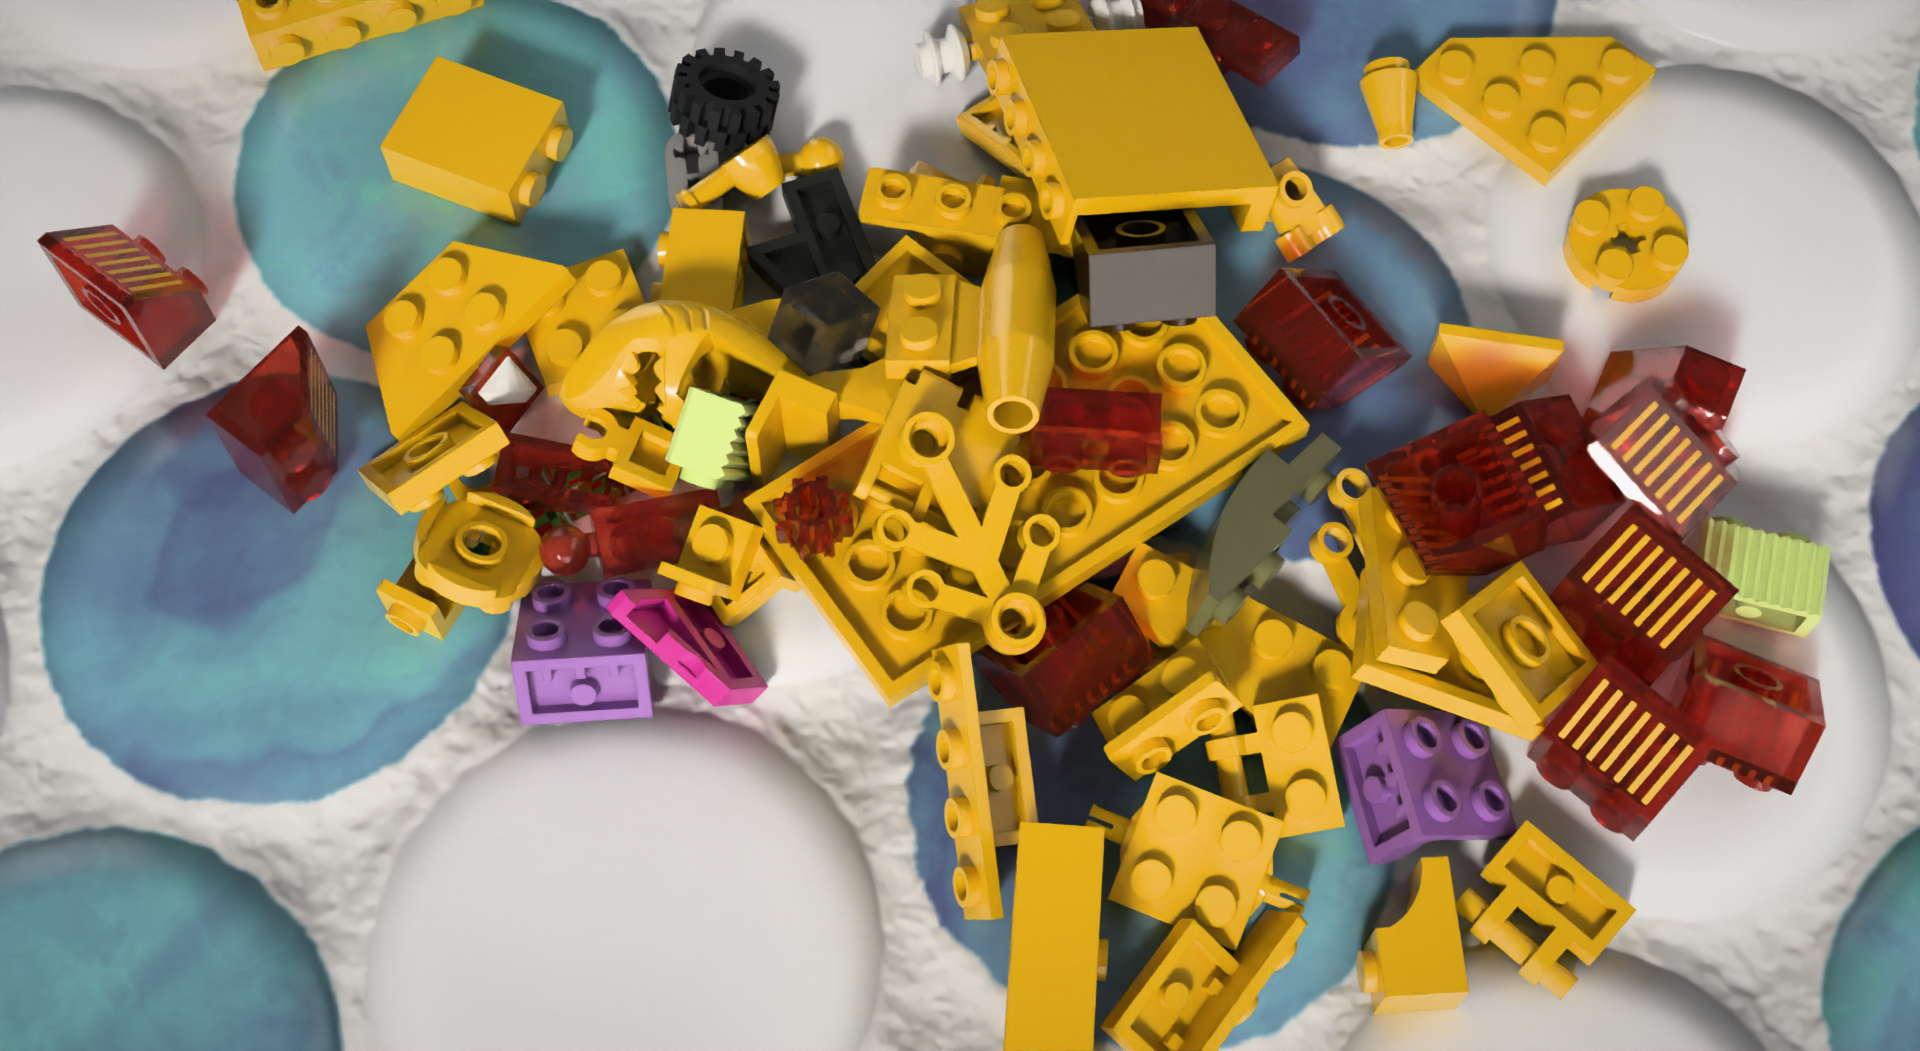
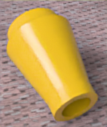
M1384 57L1374 60L1364 67V77L1360 80L1359 87L1377 132L1378 144L1384 149H1398L1408 146L1414 141L1412 128L1417 73L1410 69L1409 61L1402 57Z

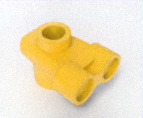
M1290 156L1270 167L1280 187L1266 222L1274 224L1279 234L1274 241L1287 263L1306 254L1316 245L1346 226L1332 203L1325 206L1314 191L1309 177L1298 169Z

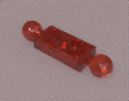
M706 488L590 510L592 532L584 533L572 525L555 526L542 537L539 545V556L545 568L559 576L577 574L584 569L589 559L599 557L603 578L659 568L661 561L678 564L699 505L754 524L744 510L743 499L758 489H748L739 493L731 501L730 506L721 507L717 489Z

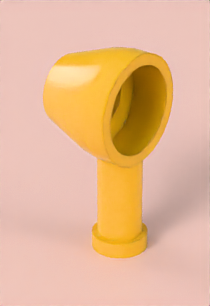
M768 134L762 136L725 161L718 169L688 190L682 189L675 195L677 202L681 208L703 209L734 186L752 200L757 201L786 180L778 150Z

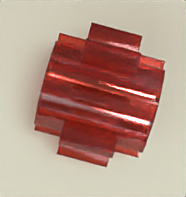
M826 475L816 476L815 481L804 482L803 478L792 479L793 490L790 493L784 492L782 498H774L773 500L774 514L778 519L782 520L775 526L778 543L788 542L791 548L797 546L800 560L811 558L812 554L823 553L824 557H834V545L836 542L842 543L844 537H853L854 534L853 519L845 515L851 510L850 493L848 491L840 492L837 487L831 489L828 486V477Z

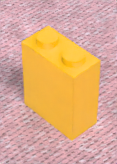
M437 56L380 147L393 180L519 226L529 207L534 208L541 201L546 188V178L556 161L562 162L568 155L573 141V131L569 127L563 101Z

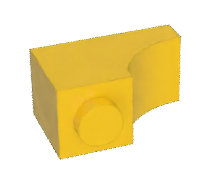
M1448 856L1420 858L1408 877L1409 898L1404 916L1390 927L1375 928L1364 946L1365 951L1357 952L1356 969L1361 993H1371L1373 1014L1456 1009L1469 993Z

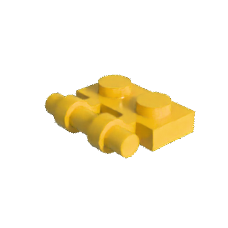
M1318 693L1253 705L1252 709L1257 729L1255 733L1237 735L1233 713L1227 717L1220 728L1210 733L1211 741L1205 742L1208 762L1215 761L1222 797L1261 813L1273 812L1274 818L1285 822L1279 838L1345 827ZM1261 753L1269 792L1249 795L1241 756Z
M1528 820L1523 823L1480 874L1482 878L1500 892L1493 903L1490 905L1470 887L1455 902L1457 913L1473 925L1469 930L1470 933L1483 944H1486L1489 940L1492 941L1522 967L1518 971L1522 977L1533 986L1540 982L1560 1000L1574 986L1578 978L1560 964L1557 959L1566 949H1569L1589 966L1636 911L1634 907ZM1517 907L1550 934L1540 946L1507 919Z

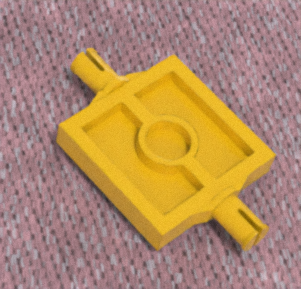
M1160 772L1155 774L1145 803L1131 819L1093 804L1089 815L1112 824L1113 828L1087 819L1085 826L1105 828L1104 838L1121 845L1120 868L1108 896L1109 900L1173 926L1177 924L1180 918L1194 919L1220 945L1235 951L1248 918L1261 905L1262 901L1288 912H1298L1302 916L1305 905L1282 897L1280 893H1285L1307 902L1311 890L1272 876L1273 852L1283 829L1284 821Z

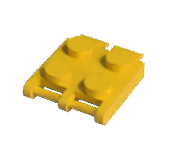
M922 369L914 384L904 380L897 389L852 495L862 500H865L869 495L894 508L908 512L915 522L921 523L923 521L955 536L922 468L911 466L901 456L898 449V435L901 428L911 417L925 411L941 414L951 423L955 433V445L948 458L980 524L992 492L988 481L989 470L1001 457L1014 454L1020 436L1004 433L992 427L987 420L984 399L976 394L970 399L966 409L957 406L963 388ZM921 432L914 434L913 445L915 449L923 454L932 453L934 449L932 438ZM1003 465L1000 469L1002 481L1009 465Z

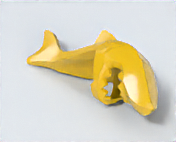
M797 296L769 299L726 312L693 301L657 300L636 306L604 327L590 341L565 375L559 398L570 412L585 419L589 408H602L610 412L614 417L631 412L643 413L645 406L655 405V396H658L662 401L657 408L662 414L661 419L672 425V428L675 430L690 386L727 395L735 393L762 401L780 369L838 393L839 420L856 419L882 424L901 383L906 380L914 384L916 379H887L885 357L863 368L831 371L801 359L794 353V335L805 313L807 301Z

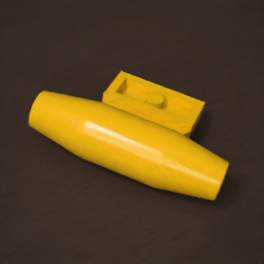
M1014 224L1004 228L997 237L982 287L957 280L956 274L920 273L915 275H893L885 353L886 378L916 379L921 370L925 369L943 379H951V374L978 366L986 416L990 425L998 431L1008 434L1024 433L1032 429L1038 423L1054 367L1056 286L1043 234L1037 228L1027 224Z

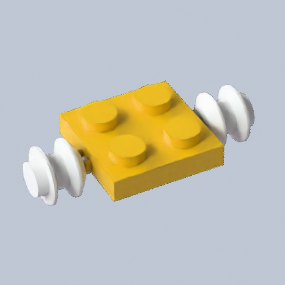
M977 0L974 4L958 7L960 27L963 33L953 24H948L945 37L934 39L929 31L925 29L922 31V42L914 44V53L921 78L930 77L934 87H939L942 74L953 72L960 82L964 81L970 69V61H976L977 59L985 74H987L989 61L996 57L1001 34L1143 29L1144 12L1140 0H1091L1088 6V13L1084 11L1078 0Z

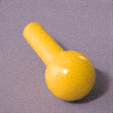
M828 137L810 139L802 146L799 152L779 154L785 177L809 176L838 167L841 174L845 165V156L842 148L836 141Z

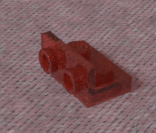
M1048 387L1038 423L1031 429L1029 465L1044 467L1046 470L1058 474L1074 473L1080 469L1109 471L1112 475L1123 478L1139 477L1145 473L1157 474L1163 448V435L1161 434L1162 394Z

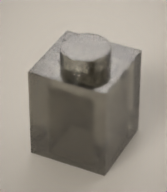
M836 271L785 288L767 339L808 376H812L861 358L881 308L844 275Z

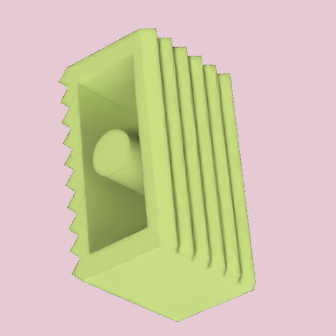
M690 386L665 461L682 467L680 479L712 490H716L719 487L732 491L735 481H751L745 432L759 405L721 392Z
M1704 517L1697 524L1685 545L1684 562L1681 571L1686 567L1690 572L1680 582L1677 600L1699 578L1703 584L1681 608L1692 610L1712 589L1717 594L1700 611L1701 613L1805 638L1823 616L1831 549L1827 545L1817 546L1809 537L1800 533L1774 532L1766 534L1762 529L1753 530L1744 521L1735 517Z

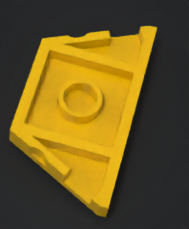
M452 241L365 326L391 434L397 440L402 441L443 414L578 282L569 270L563 265Z

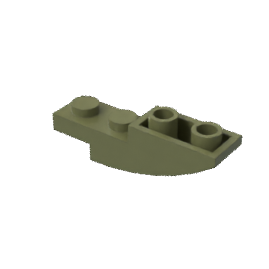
M1323 432L1289 464L1268 448L1249 468L1234 489L1202 545L1192 573L1187 599L1186 630L1195 638L1215 619L1225 626L1248 600L1249 595L1245 590L1251 584L1262 590L1284 565L1286 560L1278 553L1292 533V530L1288 527L1301 511L1297 505L1302 500L1306 501L1310 506L1313 505L1324 494L1328 484L1335 477L1328 469L1342 448Z

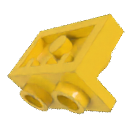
M1197 637L1093 711L1091 715L1107 741L1103 750L1108 759L1136 782L1146 774L1157 772L1165 767L1175 753L1199 736L1210 734L1220 728L1227 717L1242 707L1243 703L1208 647Z

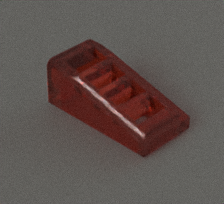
M504 431L510 444L500 450L492 493L507 497L525 509L532 511L618 516L624 484L608 477L614 462L607 459L587 461L579 458L571 451L573 446L571 444ZM517 466L529 467L527 480L515 477ZM542 468L555 469L552 485L540 482ZM568 470L581 471L577 489L565 487ZM594 472H606L603 494L590 492Z

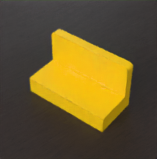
M780 369L778 370L745 432L753 486L761 489L770 483L786 451L808 460L841 439L838 393Z

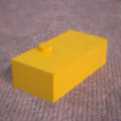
M1020 821L1015 868L1003 1051H1093L1097 981H1106L1109 946L1108 939H1099L1105 828Z

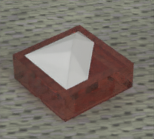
M495 344L479 364L478 369L471 374L458 391L473 408L495 420L505 434H509L542 392L544 386L509 347Z

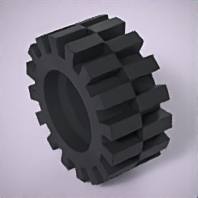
M705 48L696 50L695 57L688 53L682 58V63H678L675 69L668 112L671 113L670 121L673 126L680 125L678 132L686 138L695 134L694 144L704 147L705 143L709 141L715 143L713 151L724 152L725 145H731L734 153L744 149L745 143L750 145L766 134L770 136L780 97L779 81H773L774 72L770 68L761 70L762 61L755 57L749 62L744 61L745 53L737 50L734 51L733 57L725 55V48H714L713 55H709Z

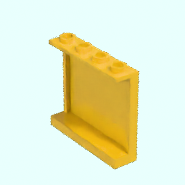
M1198 27L1001 34L996 57L991 59L987 66L988 90L999 101L1004 113L1006 132L1009 136H1014L1021 152L1024 174L1032 178L1039 194L1042 216L1045 220H1050L1060 245L1069 244L1077 216L1228 206L1240 232L1263 231L1280 185Z

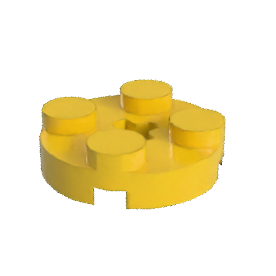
M1640 186L1634 190L1628 188L1608 189L1591 195L1580 202L1575 208L1563 242L1564 258L1574 277L1590 290H1592L1595 284L1602 290L1613 292L1609 299L1621 302L1645 301L1665 292L1686 262L1689 255L1686 229L1673 209L1665 204V198L1662 193L1655 188ZM1617 236H1624L1632 239L1637 244L1635 253L1629 254L1625 246L1615 247L1612 242L1616 241Z
M484 491L468 492L466 500L453 501L446 504L447 496L428 507L419 520L413 543V554L416 562L414 574L420 585L433 589L454 602L479 607L482 611L490 614H502L509 611L514 601L525 597L533 590L540 579L547 556V544L545 537L541 541L539 534L535 531L534 524L536 520L527 509L507 497ZM479 542L485 543L490 546L489 555L475 554L467 547L475 548Z

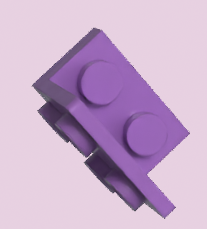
M613 577L602 582L566 584L561 581H548L536 585L530 593L521 598L511 656V667L521 725L653 717L654 694L648 647L615 619L606 608L621 589H652L651 580H631L625 577Z
M1383 709L1335 738L1333 744L1369 865H1389L1433 840H1506L1517 832L1510 809L1509 798L1503 788L1490 748L1489 737L1483 724L1447 711Z

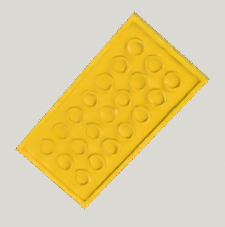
M1078 293L1056 307L1054 367L1038 423L1029 431L1016 434L1020 436V440L1014 454L1023 457L1029 463L1032 470V479L1029 486L1019 495L998 561L1009 583H1011L1023 552L1017 540V532L1020 525L1035 514L1050 515L1058 522L1061 529V539L1057 547L1049 552L1035 596L1044 608L1135 549L1139 544L1144 543L1242 479L1249 468L1268 448L1276 455H1279L1305 438L1310 424L1217 316L1197 318L1195 323L1187 326H1169L1157 321L1136 323L1134 328L1127 331L1109 332L1099 327H1090L1080 305ZM978 366L951 374V379H945L963 388L957 406L966 409L970 399L975 394L983 398ZM868 422L744 498L743 505L745 512L752 522L763 528V536L774 549L791 575L889 708L928 684V669L931 662H933L931 650L956 643L969 642L972 655L987 645L977 623L936 608L925 612L910 609L903 601L901 594L905 579L917 570L930 569L937 572L946 585L981 596L984 595L974 574L970 571L907 548L896 552L885 551L875 543L872 536V527L875 520L882 513L889 509H894V507L869 495L865 500L852 495L882 425ZM1009 465L1003 479L1006 485L1016 487L1020 482L1019 472L1011 465ZM895 519L885 520L883 531L886 537L891 541H902L905 535L903 525ZM921 521V524L926 525V526H929V527L934 528V529H937V528H935V527H933V526H931V525H929V524H927V523ZM1032 524L1029 531L1030 539L1038 546H1046L1049 541L1048 531L1040 524ZM916 579L913 584V593L918 600L922 602H930L932 600L934 589L929 581ZM1004 611L1001 616V625L1006 632L1021 623L1019 616L1012 611Z

